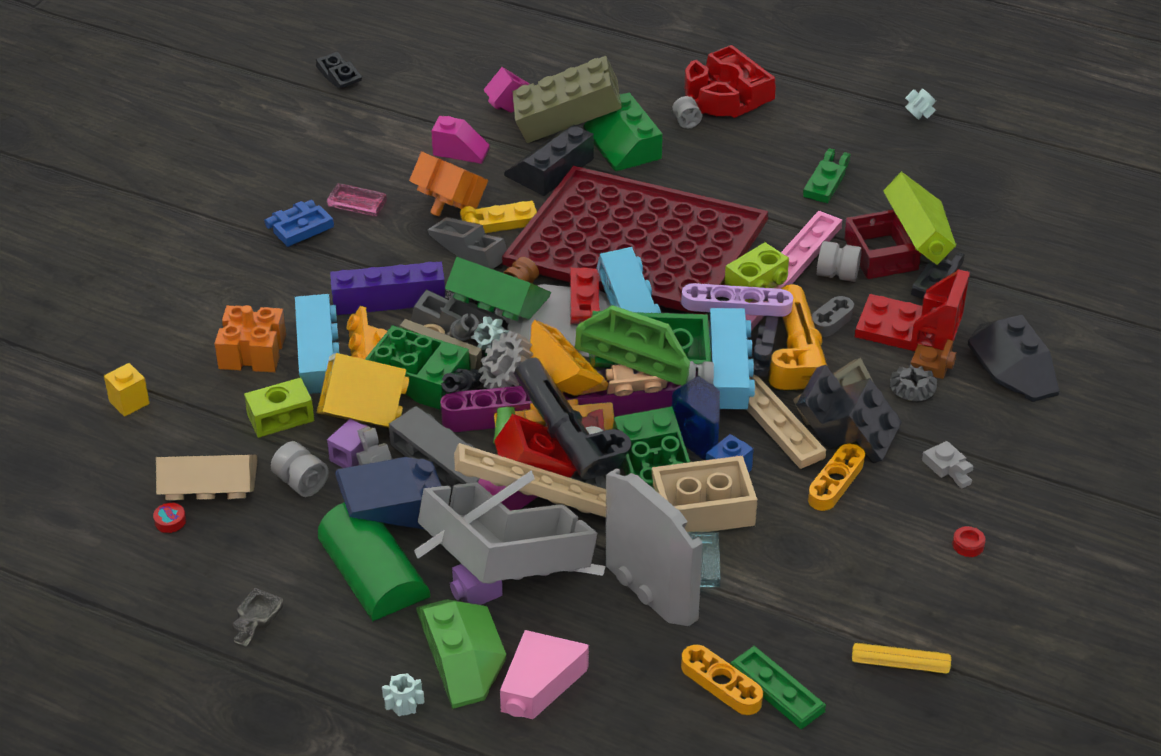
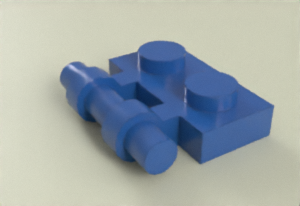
M313 200L297 202L293 204L292 208L285 211L278 210L272 213L271 217L264 219L266 227L268 229L273 228L274 234L287 247L334 227L333 218L320 205L316 206Z

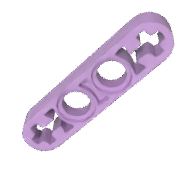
M694 283L683 287L681 304L685 309L691 311L710 312V308H745V314L781 317L791 313L793 295L784 289ZM717 297H726V298H728L729 300H728V301H719V300H717L716 298H717ZM745 299H755L758 302L748 303Z

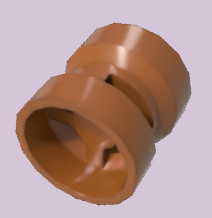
M527 257L518 258L512 264V267L507 268L503 272L533 283L539 276L536 264Z

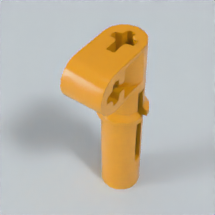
M790 284L781 288L793 295L791 313L782 316L788 335V349H780L773 352L768 376L770 385L780 390L805 389L816 368L827 365L821 347L822 335L815 328L804 291L800 286Z

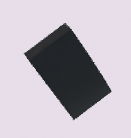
M338 51L316 59L318 70L329 82L338 88L362 81V76L350 61L345 62Z

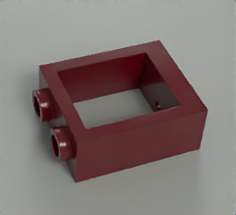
M894 209L846 218L844 239L847 245L862 247L860 267L867 279L919 270L921 253L915 248ZM891 235L897 246L869 250L864 240Z

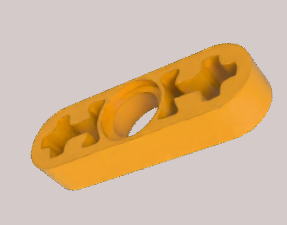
M850 443L842 445L809 487L808 503L812 508L826 511L834 507L863 469L864 449L859 445ZM837 473L843 475L845 478L842 480H834L830 478L829 475ZM825 489H828V494H824Z
M691 645L683 650L681 669L686 676L740 714L752 715L761 709L763 690L759 684L702 645ZM717 675H725L731 681L727 684H718L713 678Z

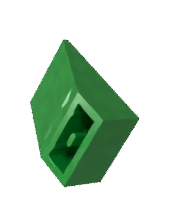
M393 325L365 358V360L406 369L405 376L409 377L406 395L417 403L441 410L442 397L452 393L443 389L441 383L447 382V380H442L443 376L447 373H454L457 369L470 370L468 348Z
M673 407L614 417L612 429L624 432L631 440V448L622 464L626 476L630 473L638 475L654 489L652 467L690 463Z

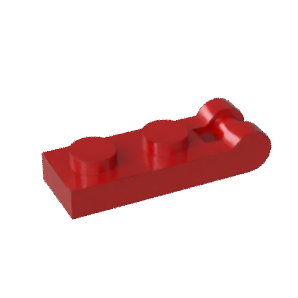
M583 267L571 268L570 324H579V321L583 322L591 318L592 311H600L599 273L597 269Z

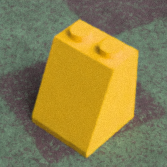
M339 353L329 356L316 413L347 420L351 418L356 422L389 428V423L402 414V406L398 404L400 395H405L408 388L409 377L405 376L406 369Z

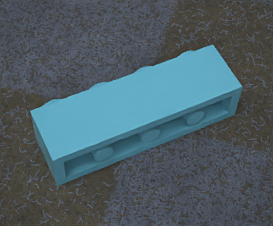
M632 247L600 254L597 271L611 306L614 305L631 312L661 313L658 304H654L652 300L651 284L648 280L644 279L642 274V261L639 256H635Z
M329 294L295 297L299 376L309 394L321 393L329 356L335 353L340 354L339 342L333 343V341L339 340L337 323L332 324V322H337L336 305H330Z
M710 308L709 336L711 361L714 364L712 409H748L749 397L755 396V380L749 379V377H753L754 372L753 359H748V357H752V340H747V338H751V320H746L745 308Z

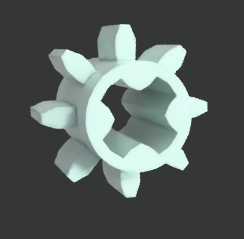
M923 88L919 93L913 89L906 97L909 103L905 108L918 120L922 116L928 119L936 111L932 107L936 100Z
M483 317V323L478 324L474 335L471 336V339H475L479 343L478 348L482 350L486 348L491 349L494 339L499 341L501 333L507 334L509 330H505L501 326L502 319L492 320L491 317Z
M409 673L391 676L390 686H382L385 709H393L398 716L415 714L417 704H424L425 702L421 680H414Z

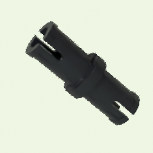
M457 369L454 373L445 374L442 380H447V382L441 384L447 392L468 391L481 385L482 382L477 380V378H481L482 374L478 373L479 370Z

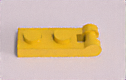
M521 201L480 209L466 206L461 209L460 216L462 221L483 225L484 232L490 233L526 227L537 211L533 201Z

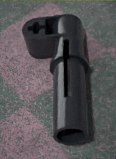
M529 358L520 363L514 371V376L547 424L549 436L557 439L582 479L595 478L608 474L615 469H620L631 448L630 438L624 432L617 429L589 434L582 424L583 417L580 412L572 409L539 358Z

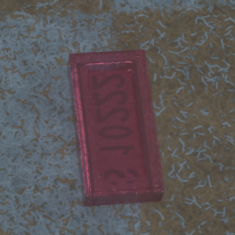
M340 183L336 185L327 198L328 206L375 217L387 202L385 193Z

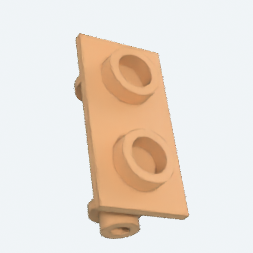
M611 365V369L605 370L606 380L609 381L607 394L615 393L617 396L630 395L633 391L645 390L646 393L659 392L662 388H666L668 382L641 371L634 374L632 368L624 365Z

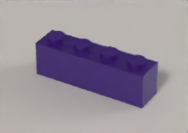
M442 261L330 272L333 305H336L337 315L354 314L360 306L366 307V312L414 308L426 289L445 298Z

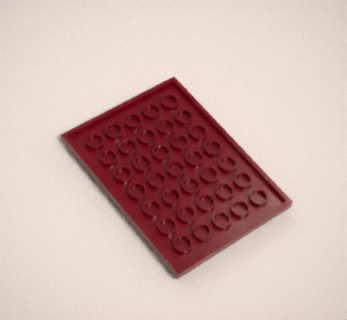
M573 166L503 254L502 261L503 265L512 267V264L518 258L527 257L536 264L540 275L570 282L571 268L586 267L597 269L601 253L632 247L635 256H639L642 261L644 279L648 280L651 284V297L654 304L692 314L706 315L707 312L691 311L682 306L681 296L683 287L694 283L725 285L726 265L747 253L768 221V211ZM599 276V290L605 291Z

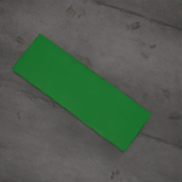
M755 645L730 663V665L759 684L763 690V698L801 730L825 712V703Z

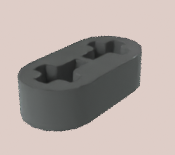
M837 296L830 299L812 314L815 328L821 333L822 337L833 335L853 318L854 303L848 297Z

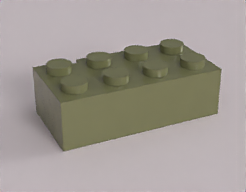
M607 56L595 58L580 66L568 68L559 74L544 77L538 81V85H534V83L523 85L512 91L515 121L527 143L565 130L573 124L578 125L622 108L618 80Z

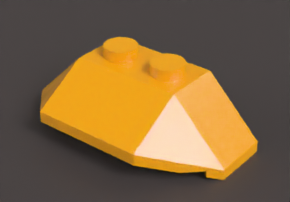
M534 319L531 325L530 337L532 346L529 351L533 352V356L530 358H539L562 394L566 392L577 396L607 390L609 383L557 328Z

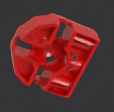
M733 45L708 54L706 66L696 59L691 61L685 69V95L692 97L696 101L697 107H699L702 114L707 113L714 116H732L736 118L756 109L758 106L775 100V77Z

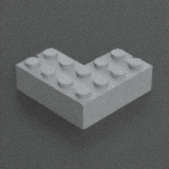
M478 482L453 485L450 506L448 505L451 493L449 486L423 489L418 523L433 537L445 530L442 543L440 544L482 583L492 584L499 580H519L526 576H546L553 572H573L580 568L591 567L597 532L584 521L578 520V516L563 504L510 511L500 502L468 524L462 517L493 497Z

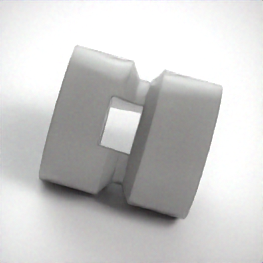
M823 241L819 252L817 276L833 278L837 274L840 280L856 282L862 247L845 245L843 248H840L838 243Z
M295 441L287 442L281 446L271 461V471L303 497L312 496L324 486L328 478L329 470L327 465Z

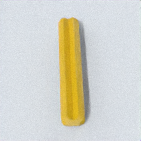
M855 643L852 649V661L855 663L938 673H949L951 668V655L947 653Z

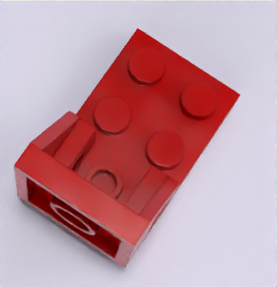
M957 270L928 288L923 299V306L869 294L855 329V337L911 351H916L918 344L944 350L947 340H955L964 313L970 272Z

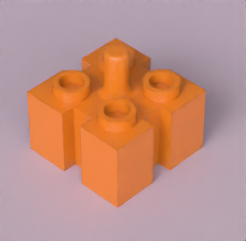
M422 151L409 180L418 185L417 191L436 198L430 211L431 214L440 216L445 203L460 209L466 206L477 209L488 183V179Z
M227 305L222 319L223 328H219L214 343L218 368L242 370V366H252L253 371L276 372L280 358L279 349L283 348L286 337L283 309L260 307L257 312H253L252 307L249 305Z

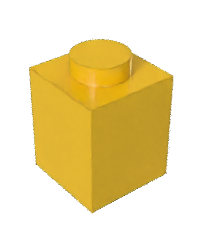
M130 363L104 375L109 402L124 417L150 404L145 378Z

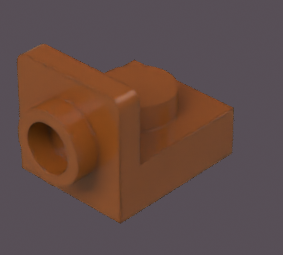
M947 340L944 350L918 344L911 365L914 368L923 366L924 371H932L933 377L944 379L947 369H953L957 352L952 351L954 341Z

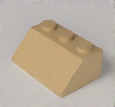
M257 455L156 457L157 494H165V500H184V494L196 493V499H215V493H227V499L246 498V492H254Z
M743 456L652 467L654 490L683 514L688 521L685 526L688 534L755 526L757 497Z

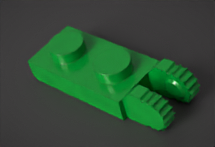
M829 148L825 153L824 159L820 161L803 190V197L829 203L845 176V170L849 165L851 154L844 152L838 165L833 162L835 149Z

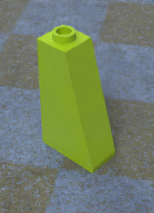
M901 171L883 190L884 194L917 251L938 265L956 246L942 202Z

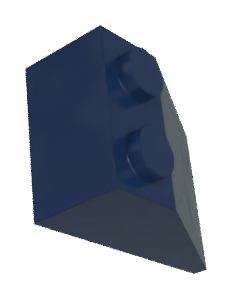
M402 457L337 469L335 473L349 517L424 529L418 523L423 489L441 487L433 462L425 459Z

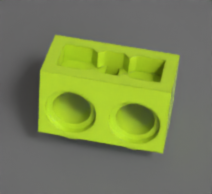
M764 242L726 265L725 285L774 288L777 285H781L788 277L789 257ZM745 299V301L748 302V303H750V302H752L753 300H755V299Z

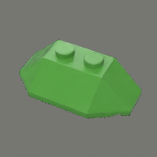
M614 305L578 324L576 328L575 349L686 387L690 362L669 324Z
M449 599L416 607L452 709L484 701L489 693V688L496 680L507 659L488 607Z

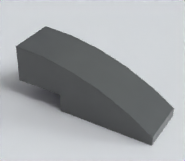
M446 217L428 229V233L432 238L456 256L490 269H494L503 262L502 256L507 251L504 238L486 235L481 224Z
M426 289L414 306L411 321L423 326L426 324L439 325L447 334L450 331L451 324L467 313L468 316L470 314L475 315L479 324L483 323V317L485 316L491 317L492 320H503L504 318L479 308L471 302L468 304L454 299L453 295L447 300Z

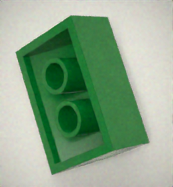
M630 92L620 94L621 109L589 120L583 125L584 130L594 134L595 146L615 172L662 159L663 134Z
M459 257L455 259L445 289L454 292V299L468 304L470 299L479 301L477 307L493 312L495 308L503 310L502 316L517 322L519 317L530 320L551 295L550 291L530 282Z

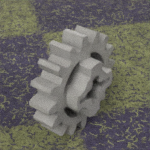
M509 331L507 335L501 333L499 341L496 339L492 341V348H486L487 356L481 359L480 362L483 363V367L478 371V373L482 374L479 380L484 384L483 387L493 389L519 385L514 376V371L520 363L533 356V352L529 351L532 344L527 341L526 337L517 332Z

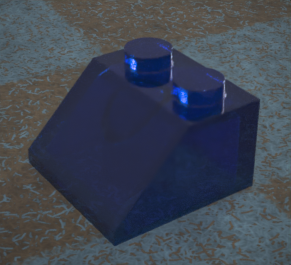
M697 376L672 392V407L685 446L705 461L706 453L718 444L720 391L713 384Z

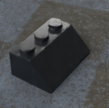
M573 124L551 137L504 172V176L545 196L559 185L573 166L582 168L594 159V134Z

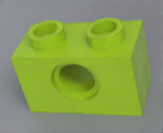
M301 377L244 394L247 415L258 438L315 421L312 399Z

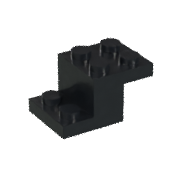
M827 365L816 368L796 403V406L828 449L857 441L872 463L883 460L902 423L897 413L891 408L871 378L842 387Z

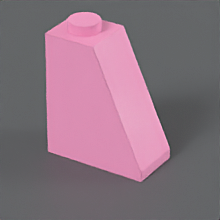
M525 630L500 689L501 712L508 713L514 717L534 719L587 671L589 666V645Z

